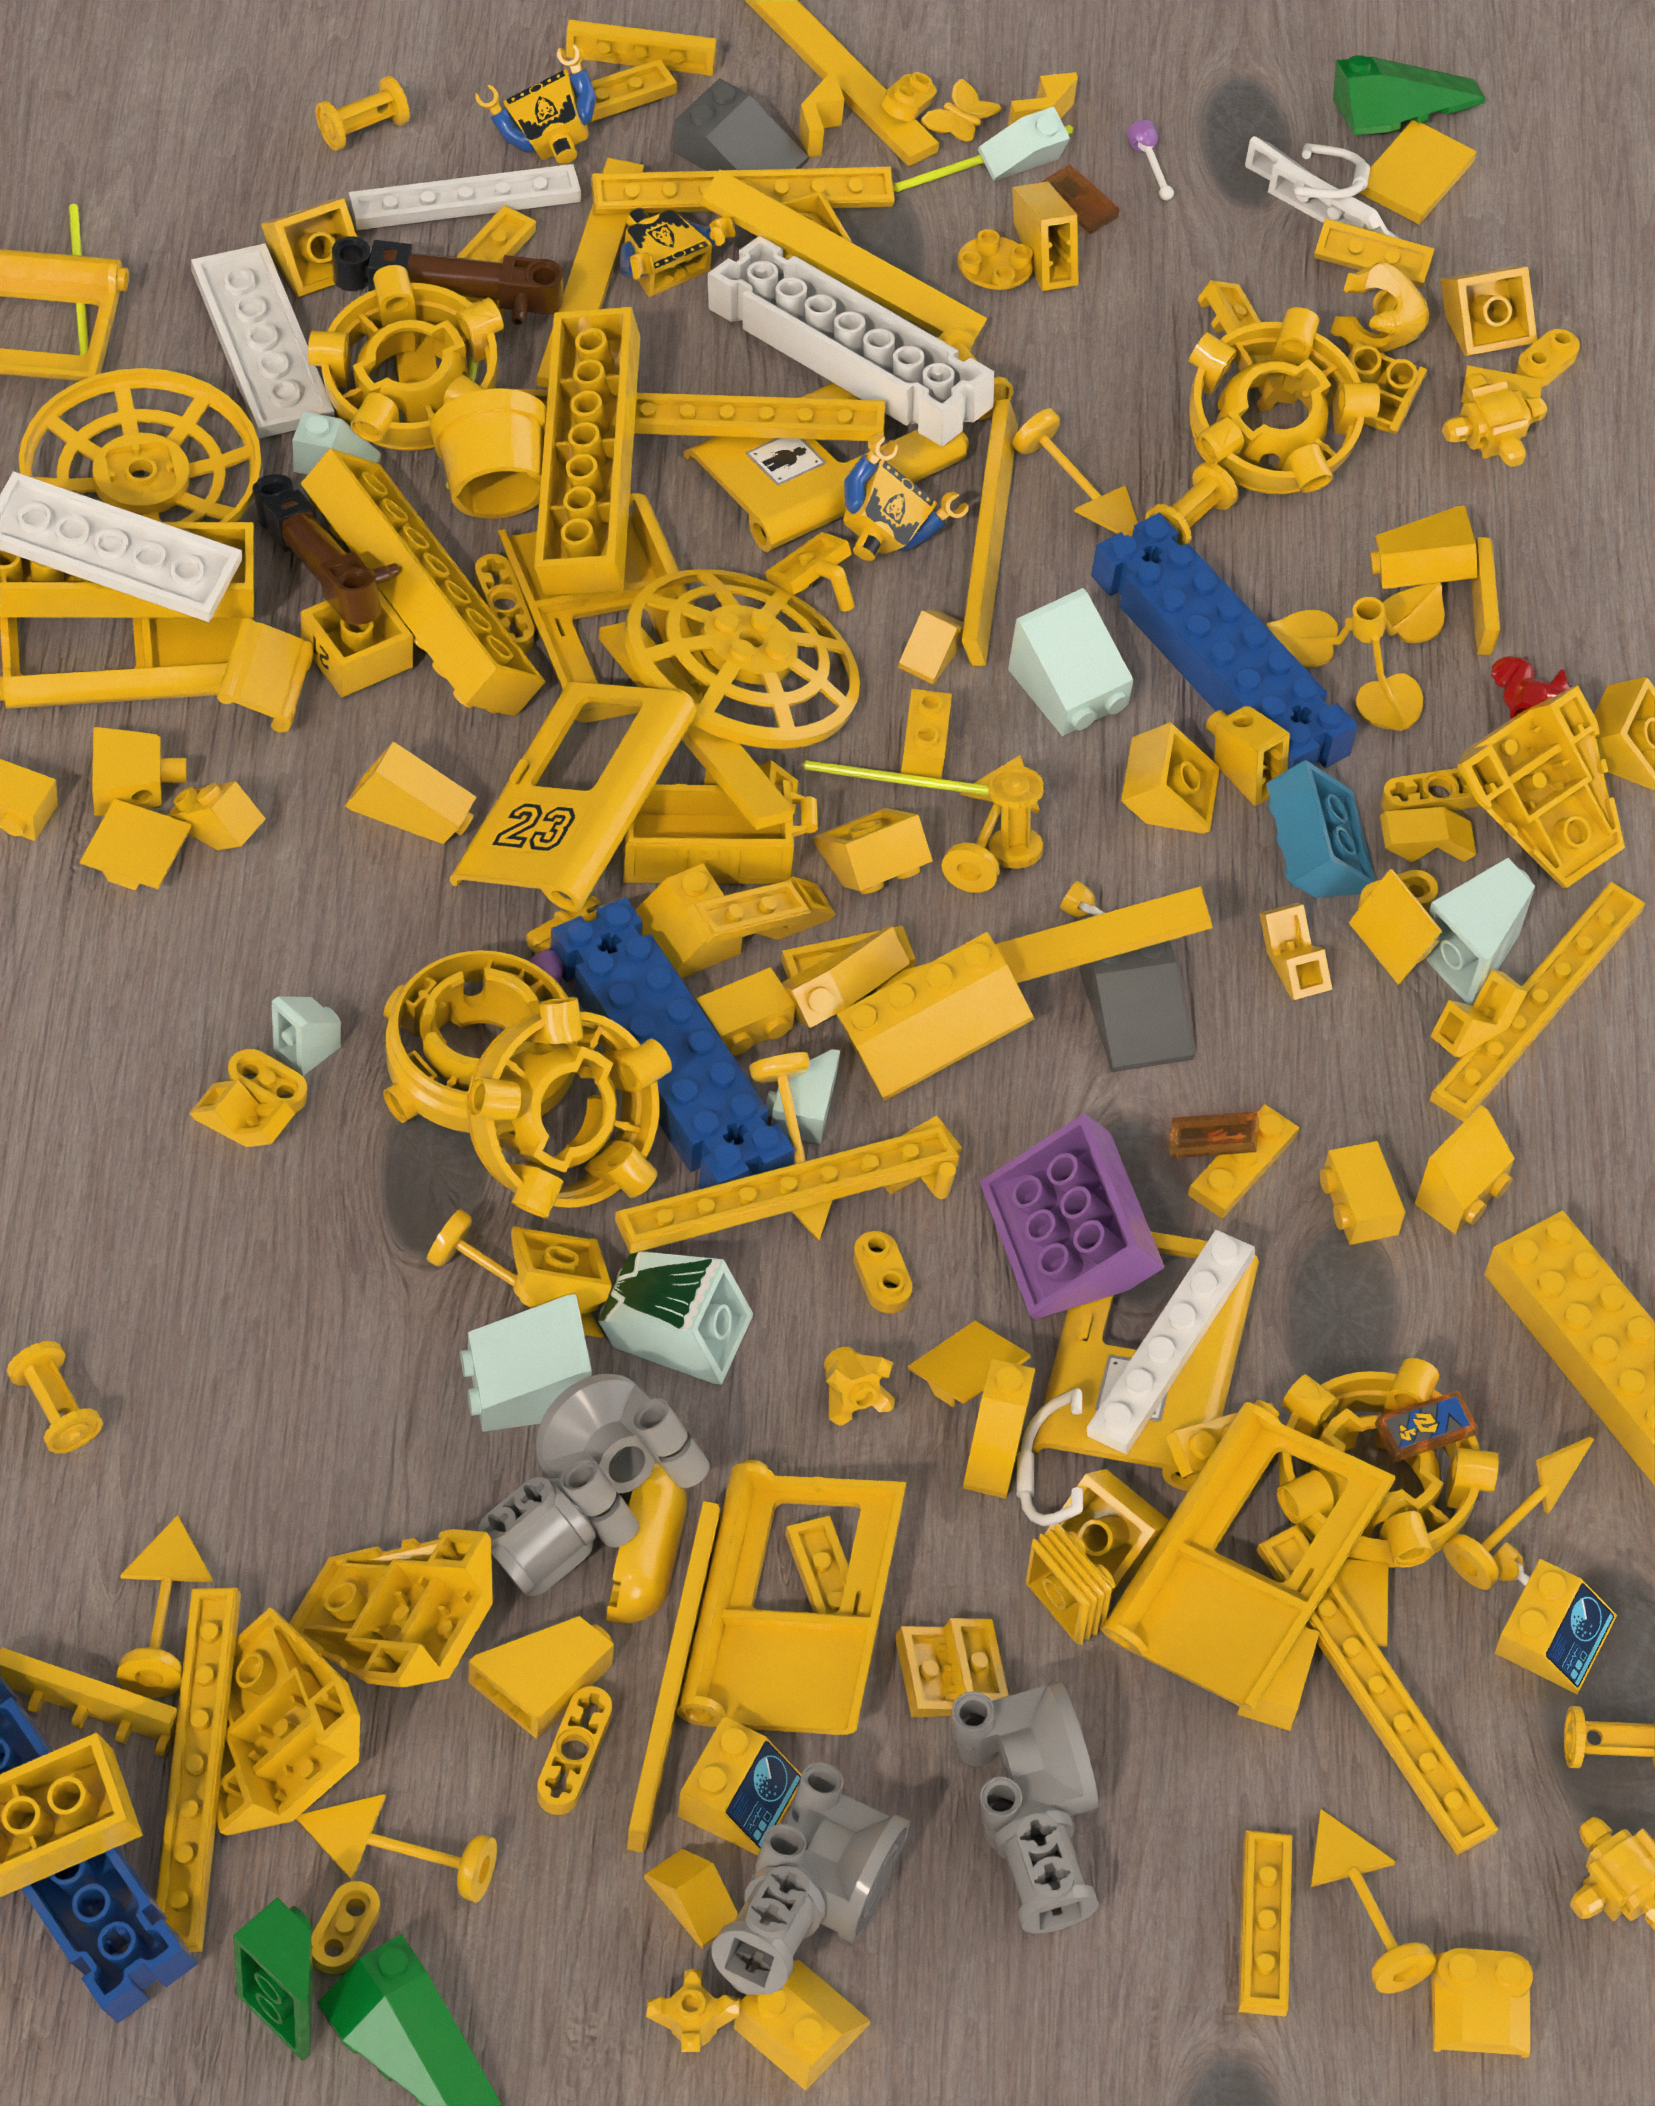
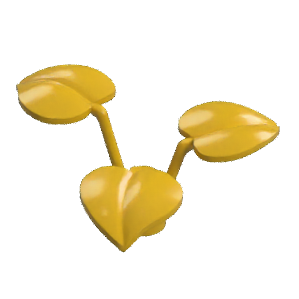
M1439 582L1409 588L1390 596L1383 603L1374 597L1361 598L1355 602L1352 618L1345 619V626L1339 635L1335 619L1321 610L1299 611L1283 619L1268 622L1266 627L1304 667H1318L1330 662L1334 654L1333 645L1342 644L1351 630H1353L1354 636L1361 642L1366 644L1372 643L1376 674L1379 681L1368 682L1359 689L1356 696L1358 713L1366 722L1373 726L1395 731L1407 730L1414 726L1421 716L1423 709L1422 690L1416 680L1405 673H1398L1386 679L1383 669L1380 638L1385 631L1389 636L1398 634L1407 643H1422L1435 638L1441 632L1445 619L1442 585Z

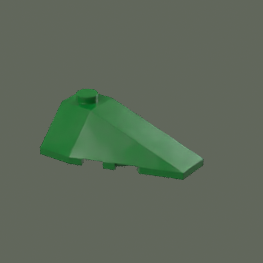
M1363 55L1336 60L1333 101L1354 136L1395 131L1400 129L1401 122L1414 118V121L1421 123L1428 121L1430 113L1439 111L1451 114L1484 104L1485 101L1482 91L1474 79Z
M402 1934L360 1957L318 2001V2007L342 2044L353 2053L361 2054L378 2068V2072L389 2081L394 2080L417 2098V2103L421 2106H502L427 1971Z

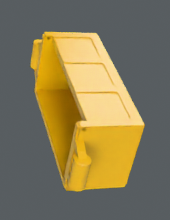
M783 780L782 785L775 787L791 806L792 804H800L801 826H793L792 820L756 830L719 785L655 784L622 840L623 883H662L666 878L702 863L717 884H775L787 881L791 878L794 837L804 833H814L818 830L817 800L814 797H804L791 791V780Z

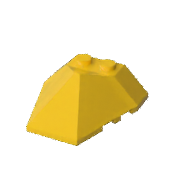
M1574 686L1521 712L1464 750L1457 764L1475 800L1562 888H1568L1625 848L1614 797L1609 798L1604 773L1608 772L1606 759L1601 760L1595 736L1600 734L1598 723L1579 686Z
M450 1529L439 1532V1539L419 1543L416 1538L402 1540V1547L383 1552L376 1546L329 1557L289 1624L321 1656L367 1684L403 1688L449 1679L493 1604L491 1537L487 1532Z
M270 1607L236 1638L216 1818L220 1833L226 1836L293 1822L359 1763L360 1714L347 1681L276 1610Z

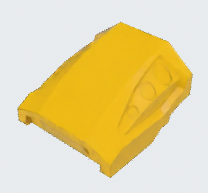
M1356 341L1348 359L1357 371L1361 383H1377L1380 391L1378 416L1376 418H1364V424L1397 435L1423 379L1427 376V369L1420 366L1417 372V366L1411 361L1398 358L1395 360L1385 356L1383 352L1380 354L1373 346L1363 345ZM1332 390L1327 398L1328 408L1331 410L1332 401L1335 397Z

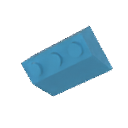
M1307 760L1302 761L1266 783L1270 797L1268 807L1275 818L1278 830L1276 835L1277 843L1283 851L1286 862L1284 872L1287 880L1293 887L1300 888L1314 898L1361 894L1362 889L1366 885L1376 881L1353 790Z

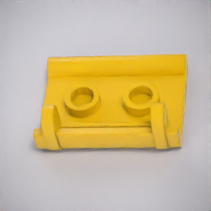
M251 618L242 619L217 699L224 704L234 702L273 717L271 728L279 733L288 732L293 724L299 696L307 671L312 663L314 644L264 623L255 622Z

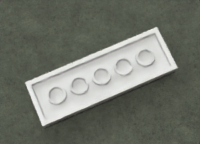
M266 243L191 259V271L258 439L296 430L303 411L334 417L333 406L317 367L309 366L308 345Z
M14 471L0 494V550L206 622H210L242 561V550Z

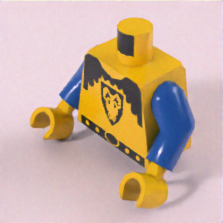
M573 43L572 46L576 55L572 61L566 59L563 48H559L557 52L559 61L570 67L571 74L567 69H564L504 100V108L499 105V94L491 85H488V87L494 93V98L490 103H483L478 94H475L477 103L482 108L491 111L493 114L491 120L509 144L526 153L536 151L542 160H547L554 156L559 164H568L576 159L577 151L574 145L586 140L589 136L587 124L592 120L597 99L586 68L582 69L580 64L583 61L584 52L580 46Z
M643 208L635 209L626 219V224L629 227L625 234V244L620 249V272L625 277L638 279L648 297L709 272L712 245L721 246L725 243V238L737 236L730 217H720L713 220L710 226H702L683 219L672 210H667L650 217Z
M881 433L873 434L869 438L868 448L870 453L862 455L844 480L846 511L843 521L845 526L859 536L853 552L856 556L866 561H873L878 552L881 554H888L896 550L904 552L924 543L946 525L945 519L949 516L954 518L963 517L969 509V505L963 503L956 510L951 511L950 503L959 494L948 492L942 497L941 508L938 511L935 510L936 501L885 461L892 459L896 455L898 445L893 440H890L886 447L879 451L880 445L885 440V436Z

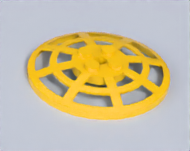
M149 368L120 369L97 374L76 382L57 393L40 408L29 423L22 438L19 453L20 474L75 493L96 492L98 497L106 504L161 522L159 513L167 511L175 505L194 511L177 522H199L205 516L221 519L219 522H237L253 501L252 487L260 478L262 468L260 444L254 426L242 408L227 394L211 384L192 376L169 370ZM130 389L167 390L184 394L194 399L183 416L161 410L134 409ZM115 392L118 412L95 419L82 427L78 432L59 418L66 411L85 400L101 394ZM208 406L218 411L233 425L242 438L244 446L224 454L221 453L214 439L202 427L197 425ZM137 423H157L174 429L166 438L153 433H139ZM119 425L122 427L123 436L111 440L102 448L90 441L92 437L102 431ZM49 429L67 443L58 459L57 478L32 477L35 451L42 436ZM190 436L203 447L209 458L189 463L187 456L180 446ZM77 452L94 461L93 478L69 479L70 467ZM249 460L248 486L242 499L235 508L218 504L217 502L224 489L225 469ZM139 470L148 471L150 473V475L145 478H137L132 476L134 472ZM209 473L214 474L212 487L206 499L187 493L190 478Z
M693 569L678 571L662 576L648 584L636 596L626 617L624 628L625 648L631 665L642 683L647 688L678 689L654 663L658 660L676 656L689 673L709 687L700 704L694 701L697 714L691 724L717 737L742 745L768 749H791L809 746L821 742L838 732L849 720L858 700L860 689L858 666L849 646L840 633L823 615L808 603L767 581L725 570ZM703 582L706 585L689 590L677 600L654 595L656 592L676 584ZM714 594L722 606L710 612L690 603L698 598ZM732 594L751 597L766 604L762 609L740 605ZM645 606L669 611L665 626L668 642L646 648L641 630L642 611ZM780 611L784 612L797 622L806 633L789 631L782 622L776 619ZM681 615L704 623L699 636L682 638L679 625ZM810 623H812L815 627H817V629H818L824 636L819 635L818 632L816 631V629H815ZM797 646L815 648L818 658L817 671L797 658ZM702 651L708 661L720 670L717 676L702 666L690 652ZM828 651L839 654L848 673L849 690L846 697L827 680L830 668ZM791 670L809 682L803 687L790 692H784L780 683ZM736 679L749 684L765 685L767 693L750 691L735 686L732 682ZM819 691L838 707L835 712L820 721L797 727L794 725L789 706L811 699ZM724 695L751 705L773 707L778 727L747 724L725 717L715 712Z

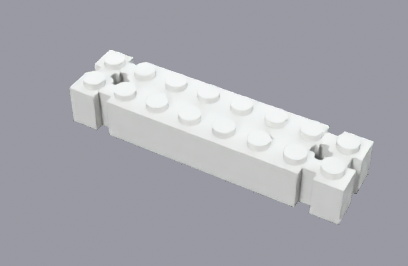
M758 236L739 250V260L737 262L728 258L708 273V302L711 311L730 322L743 320V330L862 400H885L887 415L904 425L917 423L918 433L941 447L963 431V422L973 423L993 408V370L972 358L962 362L958 359L957 349L798 257L793 256L789 260L783 258V249L761 236Z

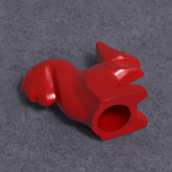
M1503 657L1492 665L1491 677L1495 679L1497 686L1504 688L1503 699L1510 710V719L1573 687L1563 669L1555 675L1551 682L1535 679L1533 666L1527 660L1520 657Z

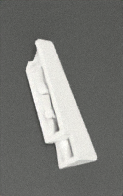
M1255 136L1250 139L1245 167L1270 180L1268 193L1324 223L1326 218L1399 238L1386 228L1374 208L1352 196L1342 199H1319L1295 195L1294 188L1298 180H1303L1305 183L1304 187L1329 190H1337L1338 188L1313 175L1271 143Z

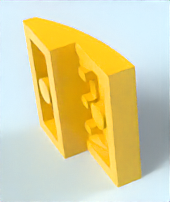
M950 1618L944 1627L901 1626L895 1634L911 1717L952 1716L954 1702L960 1695L966 1692L976 1691L983 1693L991 1701L1009 1696L992 1619Z

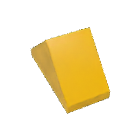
M922 610L901 656L898 668L934 685L963 645L962 633L964 622L939 610Z
M680 1849L644 1874L645 1881L701 1949L711 1944L723 1926L734 1922L738 1916L714 1863L685 1849Z

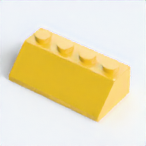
M988 932L837 1013L846 1037L884 1101L1034 1020L1033 1014L1008 965Z

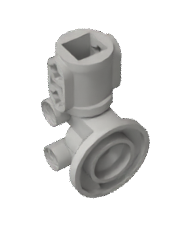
M598 1374L576 1382L563 1391L547 1409L540 1423L536 1438V1453L539 1464L548 1477H536L523 1483L486 1514L479 1524L478 1531L487 1532L491 1537V1559L518 1591L525 1597L537 1596L549 1590L590 1554L593 1548V1540L597 1537L595 1533L608 1547H620L633 1539L639 1529V1521L619 1493L629 1492L639 1487L649 1477L655 1463H658L666 1471L673 1483L680 1488H689L701 1482L709 1471L710 1463L667 1401L662 1398L652 1399L634 1381L622 1375Z
M1061 1681L993 1701L983 1693L976 1691L960 1695L952 1707L955 1746L958 1757L965 1764L975 1767L989 1763L995 1754L1000 1752L1007 1777H994L988 1780L981 1788L982 1828L986 1843L993 1849H996L1001 1858L1008 1861L1022 1904L1017 1913L1022 1929L1033 1934L1062 1930L1085 1920L1098 1909L1099 1901L1094 1888L1085 1884L1070 1839L1075 1831L1071 1817L1098 1809L1099 1800L1086 1744L1065 1686ZM1061 1907V1914L1053 1916L1051 1910Z
M815 1762L809 1764L803 1770L787 1824L773 1825L765 1832L751 1881L745 1889V1905L735 1921L723 1926L712 1943V1958L716 1968L741 1993L748 1995L772 1994L781 1990L793 1971L792 1957L804 1938L815 1933L820 1924L836 1931L839 1938L854 1944L869 1922L901 1854L909 1831L910 1820L897 1814L890 1817L841 1794L844 1784L843 1775L830 1764ZM750 1966L756 1968L754 1973L747 1971Z

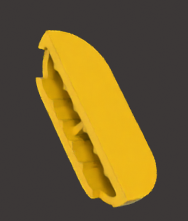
M658 1463L654 1464L649 1477L639 1487L632 1490L629 1508L639 1521V1529L631 1541L619 1547L612 1578L614 1584L607 1606L606 1621L634 1623L644 1620L661 1608L669 1593L687 1512V1495L685 1488L676 1486Z

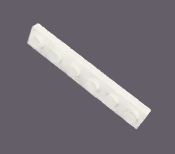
M573 164L349 192V205L356 230L497 213L504 205L514 210L581 202V189Z
M1218 1230L1214 1231L1088 1424L1087 1437L1126 1455L1128 1454L1254 1259V1246Z

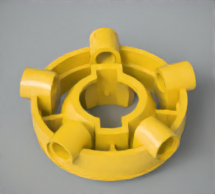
M385 266L377 270L373 276L375 290L365 293L348 304L333 320L328 331L311 330L308 344L309 366L322 367L325 389L335 412L360 438L375 445L394 450L414 451L434 448L430 432V422L439 408L461 395L479 390L495 389L498 378V354L494 333L504 329L503 319L497 306L489 297L473 304L465 297L449 289L425 283H410L408 272L402 266ZM418 332L433 337L434 355L442 359V362L437 371L426 380L415 383H400L387 377L374 383L369 378L370 372H374L389 357L401 352L416 351ZM366 335L368 340L364 343L358 355L357 363L353 365L356 388L342 395L337 387L347 388L352 359L350 349ZM467 353L475 364L482 360L486 364L487 373L480 386L469 378ZM398 409L405 414V423H400Z
M1301 307L1290 308L1286 311L1283 322H1261L1246 325L1233 330L1221 339L1206 332L1188 362L1198 368L1191 387L1189 406L1190 426L1196 449L1206 462H1212L1226 470L1233 478L1235 484L1252 491L1267 494H1290L1300 491L1302 493H1309L1325 487L1332 481V474L1345 462L1352 452L1361 433L1364 418H1376L1379 413L1380 391L1378 384L1361 383L1357 371L1346 355L1331 341L1316 333L1319 317L1309 309ZM1271 355L1270 360L1255 363L1251 361L1249 356ZM1233 361H1235L1240 371L1227 382L1222 390L1217 403L1218 410L1221 411L1217 416L1216 422L1209 426L1202 407V391L1212 396L1228 374ZM1268 373H1284L1282 389L1300 399L1308 409L1309 416L1302 424L1294 428L1276 429L1263 424L1255 431H1252L1241 419V416L1249 408L1247 401L1248 390L1263 386ZM1330 388L1335 395L1332 401L1334 434H1344L1341 448L1337 453L1323 442L1327 434L1329 409L1326 396ZM1275 454L1279 456L1274 470L1258 467L1263 455Z
M484 950L461 952L443 957L423 967L405 985L402 984L393 991L383 1011L384 1017L388 1019L386 1029V1063L393 1085L383 1090V1097L388 1109L401 1123H405L420 1114L424 1118L443 1127L470 1133L467 1119L468 1092L466 1091L470 1087L473 1073L480 1058L464 1056L453 1051L447 1046V1041L443 1038L439 1029L448 1021H451L461 1028L476 1023H487L505 1030L523 1018L540 1014L538 1005L540 1000L543 1002L568 996L558 982L545 970L528 960L503 952ZM483 981V989L479 994L473 996L464 994L465 982ZM400 1027L417 1037L421 1035L424 1055L434 1071L415 1050L408 1054L406 1053L399 1035ZM578 1040L560 1044L577 1045ZM523 1041L509 1060L522 1051L538 1055L536 1046L542 1043ZM576 1072L563 1074L548 1086L541 1102V1117L561 1101L568 1091ZM437 1074L447 1081L446 1086L438 1082ZM494 1120L496 1135L504 1132L515 1135L514 1126L510 1121ZM497 1138L500 1149L507 1151Z
M576 997L557 998L540 1002L538 1004L540 1014L523 1018L503 1030L484 1051L475 1068L467 1094V1119L471 1140L478 1157L487 1171L498 1182L515 1192L512 1200L513 1205L542 1218L549 1217L553 1206L571 1208L591 1205L612 1196L620 1189L629 1198L641 1195L652 1186L658 1175L657 1170L646 1158L651 1150L658 1127L659 1091L657 1080L672 1070V1063L666 1050L654 1039H648L644 1043L639 1044L625 1028L613 1020L598 1014L580 1011L578 998ZM578 1040L577 1045L560 1044ZM523 1041L542 1043L536 1046L538 1055L522 1051L509 1060ZM598 1042L606 1050L602 1054L594 1051L595 1046H597ZM571 1072H577L580 1078L595 1079V1084L598 1086L601 1095H592L587 1098L586 1116L577 1136L566 1145L563 1151L555 1156L544 1152L543 1149L549 1135L542 1124L541 1102L548 1086L556 1078ZM615 1089L621 1090L622 1094L620 1121L616 1120L617 1099ZM494 1120L510 1121L514 1126L515 1135L508 1132L496 1135ZM618 1129L615 1139H608L612 1130ZM497 1138L512 1156L525 1164L507 1163ZM592 1158L585 1167L589 1174L561 1188L564 1183L563 1180L542 1170L547 1169L566 1173L568 1168L582 1164Z
M1418 1358L1405 1359L1397 1374L1375 1371L1356 1372L1333 1378L1321 1385L1309 1375L1304 1374L1292 1385L1282 1401V1406L1292 1413L1286 1426L1318 1439L1342 1452L1355 1448L1359 1431L1377 1428L1376 1447L1391 1451L1403 1458L1412 1467L1423 1485L1425 1492L1416 1499L1403 1489L1388 1492L1347 1559L1388 1563V1568H1404L1422 1564L1442 1550L1443 1544L1456 1535L1470 1516L1479 1491L1493 1493L1495 1490L1499 1464L1498 1453L1480 1450L1470 1425L1402 1448L1397 1446L1386 1423V1419L1447 1400L1445 1396L1435 1390L1439 1381V1372L1432 1364ZM1352 1411L1382 1412V1414L1357 1416ZM1435 1442L1440 1444L1451 1460L1447 1471L1446 1507L1458 1509L1451 1519L1444 1515L1441 1510L1435 1508L1444 1484L1440 1479V1467L1436 1453L1431 1447ZM1284 1451L1279 1452L1278 1502L1285 1516L1292 1523L1297 1524L1302 1533L1309 1540L1313 1541L1346 1489L1348 1481L1313 1464L1311 1465L1310 1472L1296 1478L1291 1462L1292 1455ZM1384 1522L1378 1539L1371 1538L1374 1527ZM1425 1524H1427L1429 1528L1434 1531L1427 1533Z

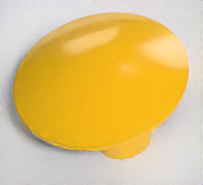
M984 229L978 233L977 238L967 242L960 249L957 264L960 272L972 283L987 289L1006 290L1015 288L1028 280L1033 270V250L1028 245L1018 244L1008 238L1000 237L994 230Z

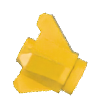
M840 1347L833 1350L824 1362L826 1383L829 1384V1420L842 1426L852 1420V1413L854 1411L866 1409L870 1406H873L878 1412L892 1411L895 1398L880 1385V1379L889 1378L894 1362L883 1357L862 1355L850 1347Z
M698 1969L684 1971V1986L672 1997L664 1998L660 1996L647 2000L646 2017L672 2030V2034L681 2041V2052H700L701 2047L712 2039L719 2028L740 2015V1998L729 1995L714 1998L703 1988V1971Z

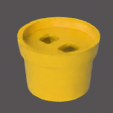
M512 389L474 391L450 400L439 408L432 417L430 432L435 451L444 464L452 503L460 512L476 518L499 519L524 513L539 504L547 408L535 396Z

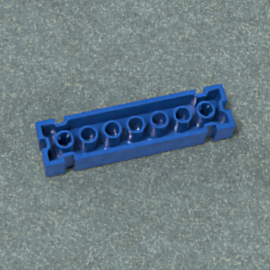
M1160 512L1134 525L1131 537L1120 532L1096 545L1091 576L1109 596L1116 593L1122 596L1120 608L1215 711L1222 710L1229 715L1244 706H1250L1290 733L1288 770L1304 760H1307L1314 766L1320 762L1326 769L1351 754L1358 724L1338 703L1335 705H1327L1325 703L1328 692L1189 543L1186 545L1177 544L1179 533Z
M627 897L596 909V919L591 922H586L582 916H579L551 928L550 950H555L564 968L562 977L565 982L575 979L574 995L578 998V1002L584 1011L613 1020L625 1028L639 1044L644 1043L648 1039H654L666 1050L672 1063V1070L657 1080L659 1091L658 1124L690 1173L700 1169L699 1187L701 1189L793 1165L794 1147L778 1123L771 1127L767 1126L768 1108L651 934L641 936L642 920Z
M1 1673L0 1774L53 1752L29 1714L16 1702L18 1698ZM115 1847L21 1888L70 1963L85 1975L81 1979L101 2009L117 2023H120L150 2000L144 1990L155 1981L159 1980L165 1987H168L198 1964L178 1933L165 1922L168 1918L119 1847ZM125 1944H127L129 1947H128V1949L123 1953V1952L121 1951V1948H122Z

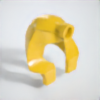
M1376 263L1356 273H1348L1344 286L1346 293L1364 294L1375 288L1383 289L1373 299L1375 315L1369 322V326L1374 330H1378L1379 334L1364 329L1358 322L1357 317L1335 316L1330 333L1334 336H1341L1350 352L1356 341L1363 345L1373 346L1380 353L1403 347L1416 340L1428 325L1429 311L1423 295L1409 277L1387 263Z

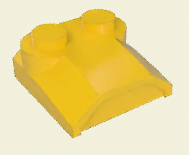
M519 1226L512 1227L511 1239L518 1272L513 1290L523 1304L534 1308L566 1295L576 1294L580 1315L596 1311L600 1303L607 1301L612 1284L597 1239L520 1228Z
M1455 1948L1434 1954L1436 1966L1431 1973L1433 2051L1454 2050L1521 2055V2058H1529L1530 1986L1533 1981V1971L1529 1961L1521 1955L1509 1951Z

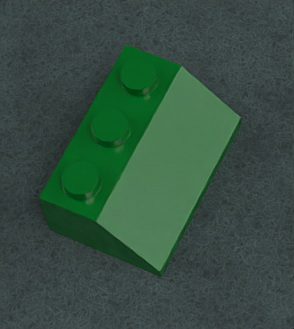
M277 1897L233 1935L237 1996L304 2061L310 2056L313 2005L312 1925L299 1908L292 1906L289 1909Z

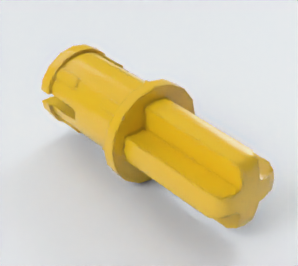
M595 896L588 897L584 906L578 912L563 910L555 912L553 919L526 934L525 937L529 949L533 950L536 954L549 950L551 928L579 916H582L586 922L595 920L596 910H592L594 906L600 903L599 899Z

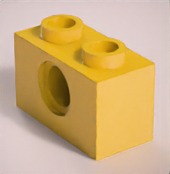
M911 689L901 766L902 774L942 779L952 694Z

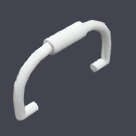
M1306 143L1303 146L1302 157L1304 159H1309L1311 153L1331 155L1353 162L1356 168L1353 186L1337 190L1304 187L1305 183L1303 180H1298L1295 183V195L1319 199H1342L1356 195L1367 188L1370 166L1358 154L1334 146Z
M1078 1388L1052 1399L1039 1409L1029 1422L1022 1438L1021 1451L1016 1456V1495L1021 1499L1022 1510L1029 1520L1042 1526L1061 1523L1080 1514L1083 1510V1489L1078 1487L1071 1490V1506L1047 1515L1038 1513L1032 1503V1497H1034V1453H1032L1034 1438L1046 1418L1059 1408L1071 1403L1072 1414L1079 1415L1082 1413V1391Z

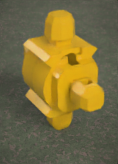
M1478 372L1468 375L1464 382V390L1469 402L1463 403L1459 416L1448 419L1444 423L1442 433L1446 441H1466L1470 449L1481 450L1482 459L1499 455L1503 462L1510 467L1521 465L1525 460L1526 451L1520 439L1526 436L1531 423L1542 420L1545 417L1547 406L1544 400L1537 397L1523 399L1520 391L1508 389L1507 381L1490 385L1486 377Z
M1597 1817L1590 1818L1579 1828L1580 1839L1588 1851H1592L1585 1865L1590 1876L1584 1879V1886L1574 1894L1570 1902L1571 1909L1580 1919H1589L1604 1910L1612 1921H1615L1621 1914H1624L1629 1921H1633L1645 1913L1644 1920L1655 1930V1838L1653 1840L1645 1829H1641L1634 1836L1627 1829H1623L1611 1836L1613 1831L1603 1820Z

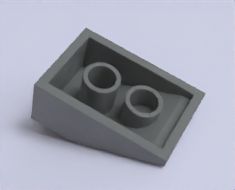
M721 78L712 84L675 119L673 152L705 171H719V169H801L808 162V155L749 94Z
M1170 940L1080 965L1081 978L1111 1072L1193 1060L1194 1051L1179 969Z

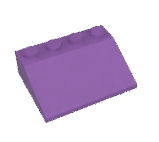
M1085 1113L979 1181L1028 1312L1033 1319H1039L1128 1291L1165 1268L1111 1133Z

